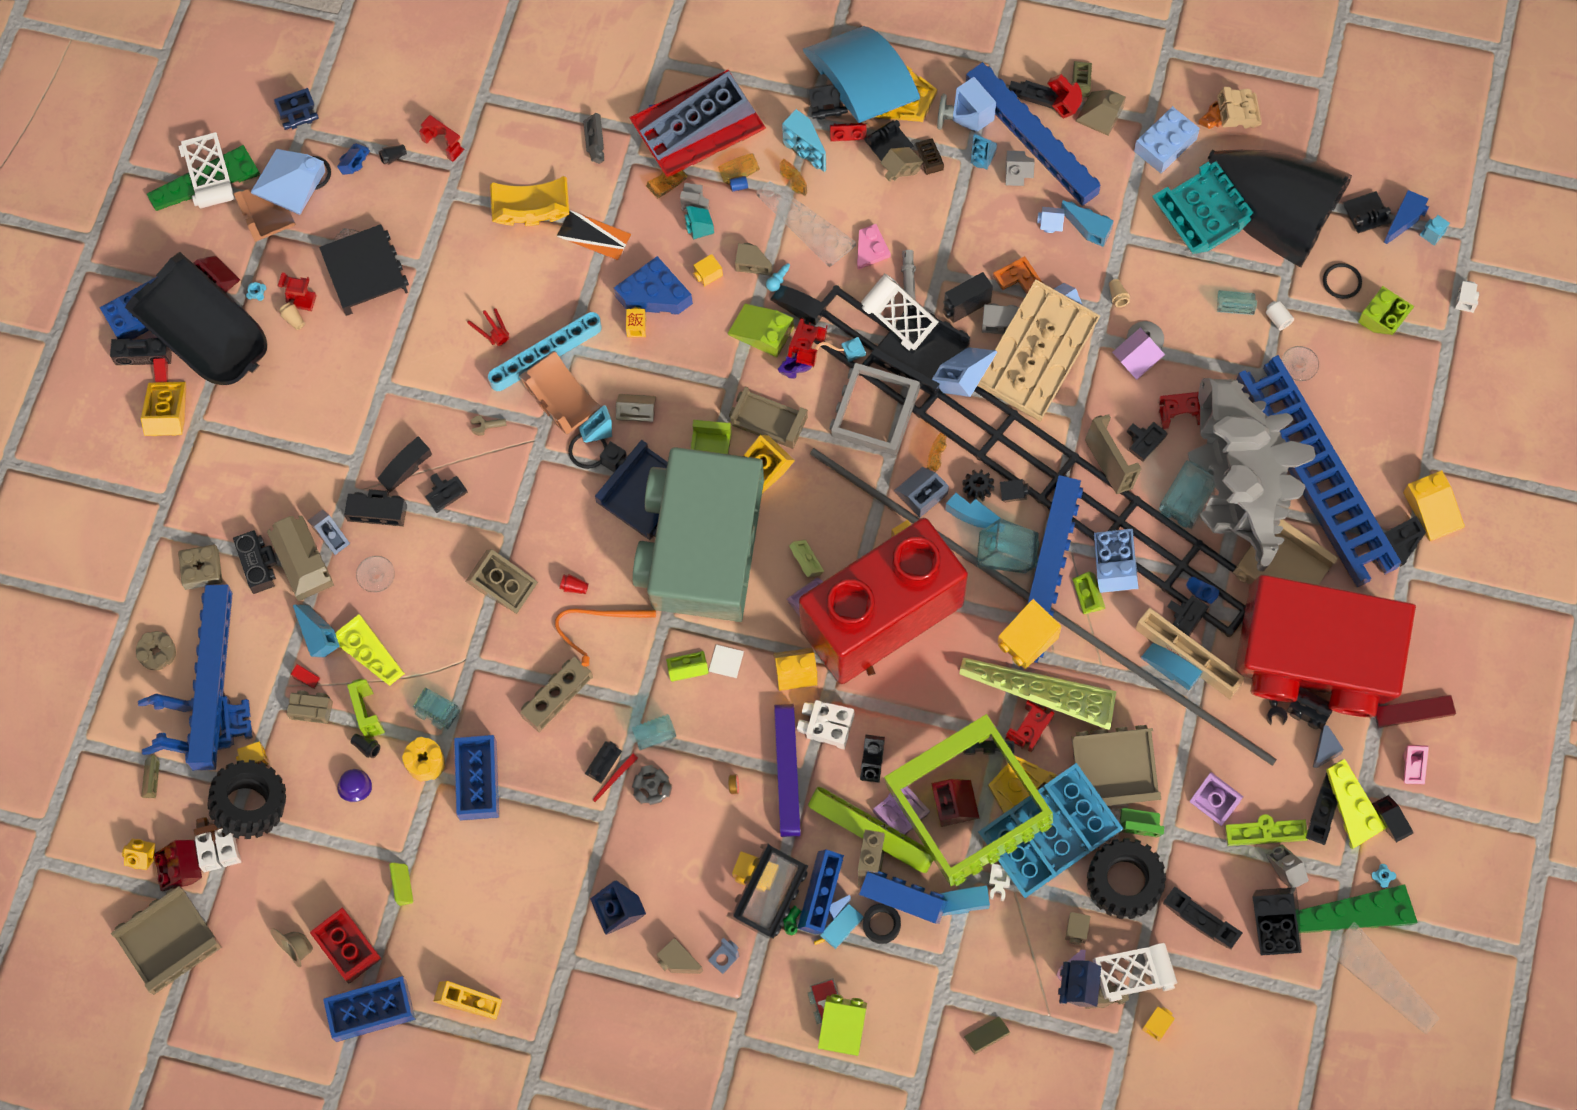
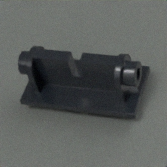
M605 741L585 772V775L602 784L622 750L617 748L615 743Z

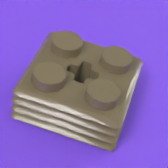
M215 544L178 551L181 583L185 590L222 583L219 549ZM202 564L203 566H201V569L198 570L197 567H199V565Z

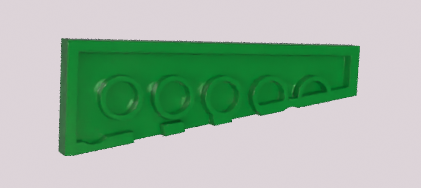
M244 145L223 155L231 183L237 181L240 183L260 176ZM218 157L209 163L217 166L220 158ZM206 165L202 173L210 177L214 168ZM217 171L213 179L220 181L224 180L225 176L220 171ZM189 172L147 193L155 211L193 199L192 196L195 195ZM200 175L196 181L197 187L205 185L208 179Z
M1405 884L1299 910L1301 933L1338 931L1341 929L1352 930L1368 927L1379 928L1381 926H1406L1418 923Z

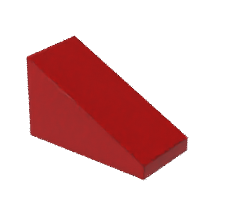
M165 358L153 359L155 382H168L167 361Z
M296 664L291 673L294 679L315 689L320 680L318 676Z

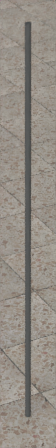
M815 448L810 452V455L911 523L919 520V518ZM938 532L951 550L1025 600H1029V592ZM1054 610L1053 618L1270 765H1274L1277 760L1276 758Z

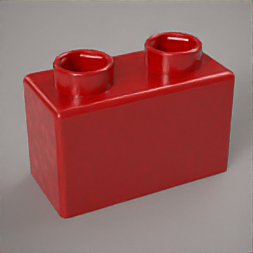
M921 518L803 594L799 598L800 630L839 684H845L960 609L964 605L968 572L927 518Z
M1260 575L1249 585L1235 671L1243 677L1252 679L1250 692L1257 697L1282 702H1296L1299 687L1308 690L1331 694L1329 709L1335 712L1358 717H1375L1377 715L1378 703L1385 704L1401 696L1416 605Z

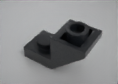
M865 735L860 780L880 783L885 737Z
M1389 795L1372 803L1377 814L1383 820L1386 832L1396 843L1414 834L1399 805Z

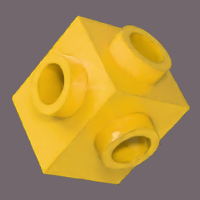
M131 839L122 850L124 866L147 870L154 861L155 843L143 841L142 839Z

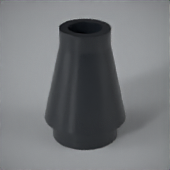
M402 144L384 147L378 153L382 163L389 165L406 155L407 151Z
M354 734L350 741L367 758H375L381 748L377 740L359 734Z

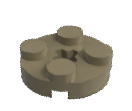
M158 631L147 632L143 634L136 646V657L145 668L154 671L161 670L164 666L170 665L176 656V647L173 640L167 634ZM158 647L161 651L153 655L152 649Z

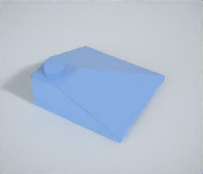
M276 149L251 190V194L300 215L325 173L324 161L308 154Z

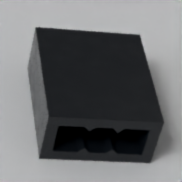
M984 272L945 292L943 313L947 319L950 318L955 323L984 307V304L991 303L993 285Z

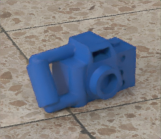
M355 143L347 153L341 156L337 167L342 175L353 174L363 167L362 162L370 152L368 147Z

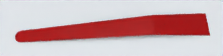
M634 753L621 765L594 797V802L639 759Z

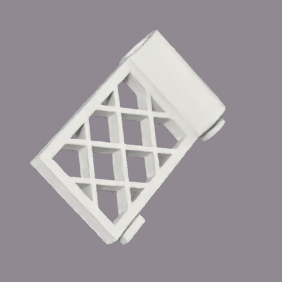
M217 133L181 141L182 145L178 147L181 157L185 156L195 191V195L192 196L194 205L199 206L201 209L235 200ZM207 140H215L212 150L204 146ZM195 144L199 147L192 154L187 151V145ZM202 148L210 152L205 160L197 156ZM213 154L220 158L217 166L209 163ZM195 159L203 162L199 171L192 168V163ZM206 165L214 168L210 177L202 173ZM217 171H220L224 174L225 179L217 181L213 177ZM200 175L208 179L205 185L197 187L196 181Z
M885 273L861 301L863 305L861 308L868 314L874 313L903 340L901 344L909 351L911 349L916 350L939 322L903 290L892 277ZM898 292L903 295L904 303L895 304L894 297ZM914 305L917 308V316H908L907 306ZM904 306V317H895V307ZM886 307H891L892 318H885L881 312ZM927 317L932 321L927 328H921V318ZM917 318L918 329H909L908 319ZM905 319V330H898L896 328V320ZM918 331V339L913 344L909 340V332Z
M1165 943L1092 959L1093 963L1100 966V962L1103 961L1112 966L1109 973L1102 970L1101 967L1100 986L1104 999L1109 998L1110 1002L1121 1000L1122 995L1156 988L1169 991L1174 989V985L1178 983ZM1138 954L1144 955L1146 961L1144 966L1135 961ZM1120 958L1130 962L1126 970L1117 964ZM1132 965L1141 970L1138 978L1129 972ZM1114 969L1124 974L1121 981L1111 976ZM1144 973L1151 977L1153 984L1148 985L1141 980ZM1126 977L1136 982L1133 988L1123 984ZM1109 980L1118 986L1115 992L1109 993L1107 987Z

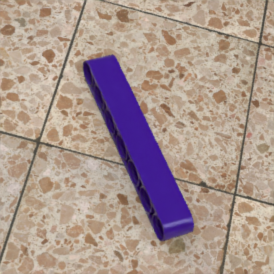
M794 704L774 705L781 837L801 836Z

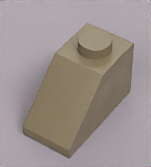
M738 243L735 260L737 272L772 276L771 262L756 245Z
M675 938L657 954L659 959L657 963L664 971L668 969L671 973L700 974L703 971L702 966Z

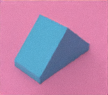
M605 405L579 427L584 442L588 443L612 437V420Z

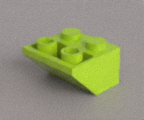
M1382 286L1362 312L1358 323L1373 333L1393 335L1414 306Z

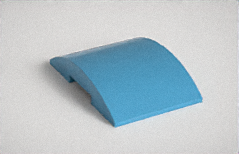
M862 26L803 49V52L821 75L825 74L839 91L840 100L858 123L920 99L916 85L898 53L883 36L869 27Z
M1077 763L1038 790L1053 813L1052 827L1043 833L1039 831L1031 841L1018 844V848L1009 854L1007 852L1002 854L998 860L1024 898L1123 830L1121 824ZM1029 796L978 831L985 843L989 845L1041 811L1031 796Z

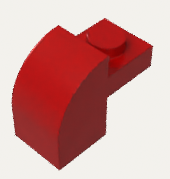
M1062 74L1050 78L1047 84L1058 95L1052 107L1063 119L1074 115L1082 102L1080 86L1077 82L1070 84Z

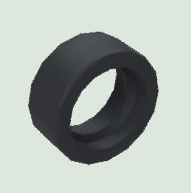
M876 904L865 912L863 930L872 942L887 944L898 936L901 929V918L895 908L885 904ZM878 912L888 913L894 921L892 931L886 935L875 934L870 927L871 918Z

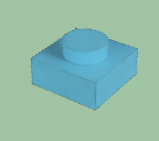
M859 337L841 343L848 362L866 356V351Z

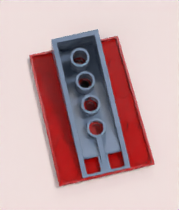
M729 70L721 72L629 117L667 177L766 129Z

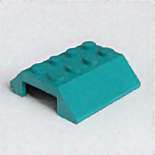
M1217 161L1212 164L1209 162L1199 167V174L1173 190L1166 187L1152 196L1192 254L1210 251L1239 233L1252 220L1250 216L1253 214V211L1246 202L1241 204L1244 199L1236 188L1230 190L1234 185L1226 174L1220 176L1224 171Z

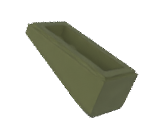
M1074 61L1072 83H1078L1082 97H1089L1092 63Z

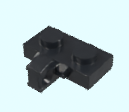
M1155 422L1147 429L1143 427L1140 429L1133 423L1127 430V433L1134 442L1129 451L1144 462L1167 437L1168 433Z
M437 473L430 477L434 484L433 491L426 495L425 498L434 511L438 513L468 493V491L457 476L449 481L446 479L442 481Z
M1193 595L1186 604L1183 602L1180 606L1171 600L1167 606L1176 612L1173 616L1176 618L1173 625L1187 636L1191 635L1209 608L1208 605Z

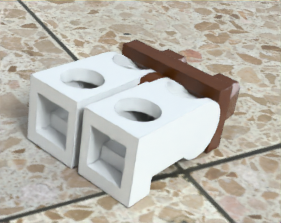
M207 817L196 819V829H193L199 867L203 872L222 868L221 864L227 867L241 863L236 838L231 833L228 835L223 833L222 827L217 828L214 824L209 825Z

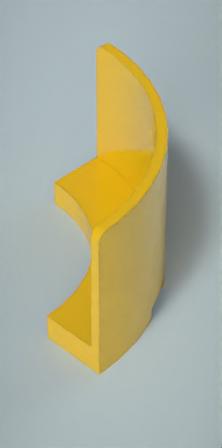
M565 176L548 183L533 186H508L494 182L490 184L492 222L512 226L515 222L525 223V226L540 225L539 221L550 219V222L569 215L567 177Z

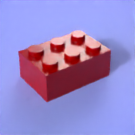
M343 907L309 932L348 984L382 959Z

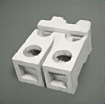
M818 700L815 701V704L804 702L802 714L811 716L809 722L800 719L797 731L806 734L807 739L837 746V748L845 750L855 715L854 709L822 703Z

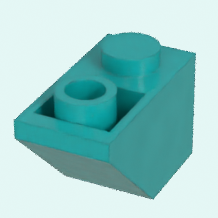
M693 206L686 207L687 214L684 215L685 225L688 234L691 233L693 239L714 234V225L708 209Z

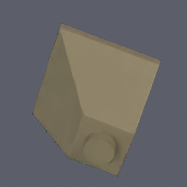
M1112 90L1093 91L1090 93L1076 122L1109 136L1124 108L1126 97Z

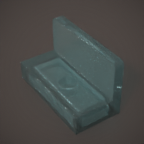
M1218 291L1217 312L1254 315L1257 308V300H1255L1254 293Z

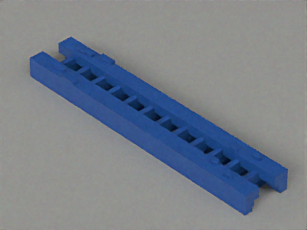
M1279 355L1273 357L1269 363L1264 365L1263 369L1267 376L1260 379L1257 383L1250 371L1246 372L1244 370L1238 373L1236 380L1244 385L1242 391L1250 395L1248 399L1252 403L1257 401L1266 402L1263 412L1267 416L1288 413L1293 417L1296 424L1280 430L1282 439L1289 442V436L1301 432L1305 440L1299 443L1314 447L1316 456L1312 461L1295 468L1289 467L1288 471L1291 476L1305 484L1303 496L1356 587L1370 582L1371 577L1364 565L1375 559L1384 574L1398 569L1401 564L1399 557ZM1273 385L1277 393L1265 398L1261 390ZM1282 400L1286 409L1274 413L1270 405ZM1319 463L1324 472L1312 477L1307 468ZM1329 479L1333 488L1321 493L1316 484ZM1338 495L1342 503L1330 508L1326 500ZM1348 511L1352 519L1339 524L1335 516ZM1357 527L1361 535L1349 540L1344 532ZM1366 543L1371 551L1358 556L1354 548Z

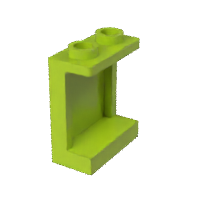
M693 420L691 449L729 454L732 431L731 423Z
M366 679L352 681L347 686L357 722L363 735L371 738L385 733L384 727L377 715L368 717L363 698L374 694Z
M838 994L827 996L818 1049L859 1056L867 1003L863 1002L860 998H852L850 1000Z

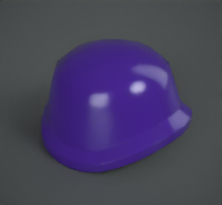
M350 769L340 777L337 787L338 794L348 802L364 800L371 793V779L362 770Z

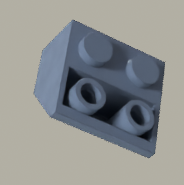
M921 467L896 488L894 492L920 518L948 495L949 486L936 472Z

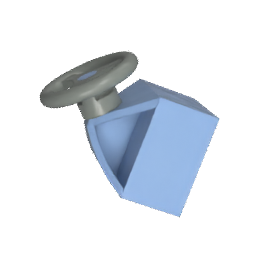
M975 77L956 89L954 106L946 105L947 95L945 93L941 95L937 128L939 130L943 128L944 119L953 120L959 125L976 132L994 121L996 101Z

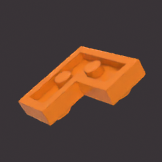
M1025 256L993 273V277L1002 290L1019 282L1027 294L1035 279L1042 282Z

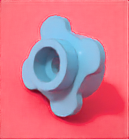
M250 283L246 297L249 300L257 299L262 301L264 299V291L266 290L265 284Z
M1381 864L1379 869L1371 875L1372 879L1382 888H1387L1389 882L1396 879L1395 872H1391L1386 864Z

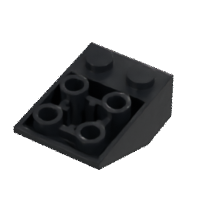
M1296 887L1256 890L1252 897L1261 956L1302 953L1300 914Z

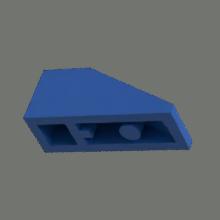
M1408 190L1384 243L1388 244L1416 224L1421 215L1425 217L1429 208L1426 205L1429 198Z

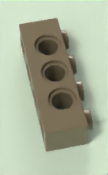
M573 657L571 660L568 659L562 665V670L558 674H553L548 680L549 683L544 688L538 689L535 697L522 706V711L520 712L522 718L540 733L593 678L592 672L586 666H582V663L576 657ZM566 677H574L573 681L569 683L564 682ZM559 690L560 694L558 696H551L552 691ZM540 704L547 705V707L544 710H537V707Z

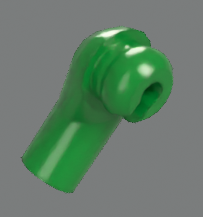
M795 905L791 908L788 916L783 919L784 930L786 934L791 936L797 933L796 918L802 912Z

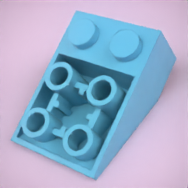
M796 109L782 123L783 143L787 148L795 150L801 158H806L816 169H821L825 172L826 152L811 120Z

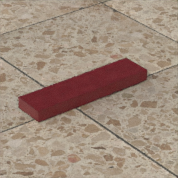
M1452 695L1381 706L1377 709L1375 719L1377 727L1382 728L1454 716L1456 710Z

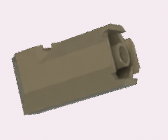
M289 516L275 522L272 525L274 529L272 531L269 529L267 533L297 600L301 601L334 586L303 516H298L299 519Z

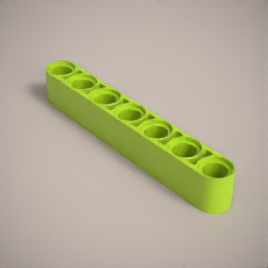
M822 787L816 788L808 803L812 810L862 839L865 830L883 832L885 834L883 851L922 873L928 872L933 858L925 846Z

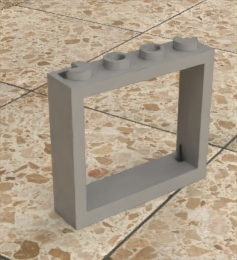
M855 363L854 368H850L848 373V385L843 387L842 402L837 404L836 419H832L829 429L832 432V437L897 456L920 390V382ZM859 373L909 388L891 443L840 428Z

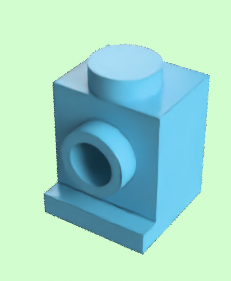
M1437 215L1433 220L1430 219L1426 223L1425 229L1420 233V236L1435 246L1446 233L1450 223Z

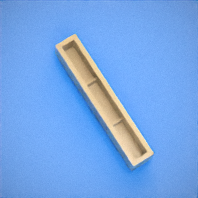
M1151 608L1138 621L1136 627L1138 632L1153 643L1170 650L1202 671L1200 678L1227 698L1231 699L1241 687L1245 679L1242 675Z

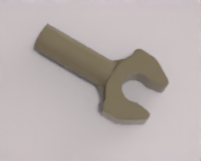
M481 415L471 419L473 425L481 424L478 428H472V432L479 436L484 435L487 428L507 426L506 419L486 421Z

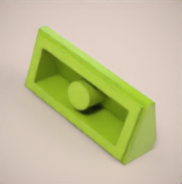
M1086 572L1072 578L1083 614L1105 609L1094 573Z
M704 651L666 659L670 681L672 682L709 673Z
M390 863L395 902L399 906L412 904L413 895L408 866L406 864Z

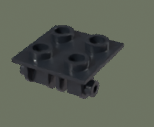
M892 120L864 138V141L881 161L890 149L914 147L899 128L900 123L898 120Z
M1377 191L1343 202L1358 234L1392 222L1389 217L1391 209L1383 205Z

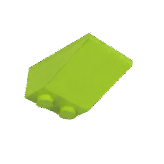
M744 304L728 335L777 358L794 329V318L777 310Z

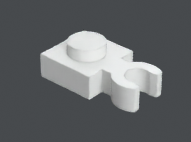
M992 864L989 885L995 887L990 892V899H993L994 893L998 892L1001 894V901H1004L1005 891L1003 887L1009 888L1010 877L1001 865Z

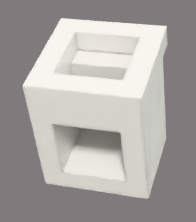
M1472 281L1462 282L1458 290L1455 309L1474 313L1478 305L1479 292L1476 291L1478 284Z

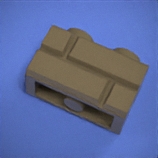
M299 690L297 693L290 694L287 716L291 720L328 724L333 702L325 693L309 695L308 692Z

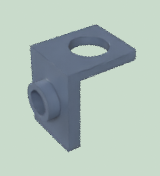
M723 938L721 940L722 946L708 960L722 974L739 957L737 945L731 940L727 941ZM721 954L728 957V963L723 966L716 962L717 957Z

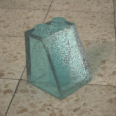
M1186 460L1160 504L1159 510L1168 518L1177 520L1182 527L1192 529L1199 519L1201 512L1205 510L1210 496L1216 492L1213 475Z
M998 519L979 532L976 566L1026 574L1035 568L1038 563L1039 533L1004 519Z

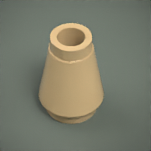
M1118 279L1111 280L1109 288L1112 303L1116 307L1126 306L1130 301V295Z
M288 302L280 308V316L296 330L301 329L305 325L295 304L292 305L291 302Z

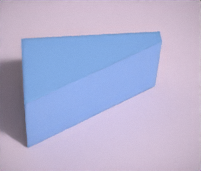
M850 895L831 904L829 913L833 920L851 900Z

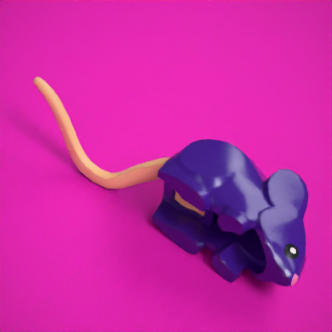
M821 342L815 347L818 350L820 346L826 345L834 350L844 351V349L834 347L827 342ZM795 353V356L791 358L786 357V361L782 362L778 372L790 379H794L797 377V373L807 372L812 366L796 363L797 353Z

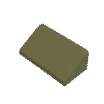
M151 755L145 760L142 798H155L157 794L160 760L155 755Z
M999 1016L965 1035L964 1038L975 1055L1010 1035V1031Z

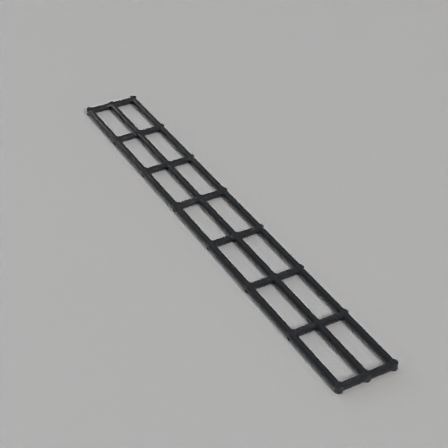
M838 285L833 286V289L822 300V303L827 307L838 295L888 330L889 333L891 331L874 313L868 314L861 308L863 306L862 303L843 291ZM827 310L823 315L825 319L852 338L859 337L862 345L872 352L875 348L879 349L888 336L887 334L879 345L876 346ZM805 320V321H804V324H807V325H809V323H810V325L812 324V323L809 322L808 320ZM814 340L815 344L821 343L820 341ZM826 345L820 346L849 368H854L855 362H848L847 357L840 351ZM871 354L862 365L869 367L873 363L871 362ZM859 373V376H862L901 405H904L906 398L879 379ZM977 386L974 392L1009 415L997 430L941 390L936 397L930 395L920 408L914 405L912 412L918 418L923 419L1007 480H1019V478L986 456L997 441H1000L1051 477V482L1041 494L1029 486V495L1049 510L1051 509L1052 502L1047 497L1056 487L1058 476H1065L1075 463L1112 488L1102 471L983 388ZM937 398L991 435L980 451L926 413ZM1014 420L1069 458L1058 473L1003 435ZM1129 490L1120 493L1131 501L1120 516L1084 491L1082 492L1081 499L1114 522L1108 531H1115L1120 527L1123 529H1133L1134 537L1177 566L1164 582L1136 562L1137 572L1161 588L1162 591L1168 593L1179 602L1186 604L1189 599L1171 587L1183 571L1191 577H1195L1219 589L1218 596L1240 611L1229 627L1207 611L1202 618L1223 632L1227 637L1232 636L1244 619L1246 605L1188 564L1198 551L1201 550L1232 573L1237 567ZM1137 506L1193 545L1182 560L1126 522V519ZM1073 517L1074 527L1095 541V532Z

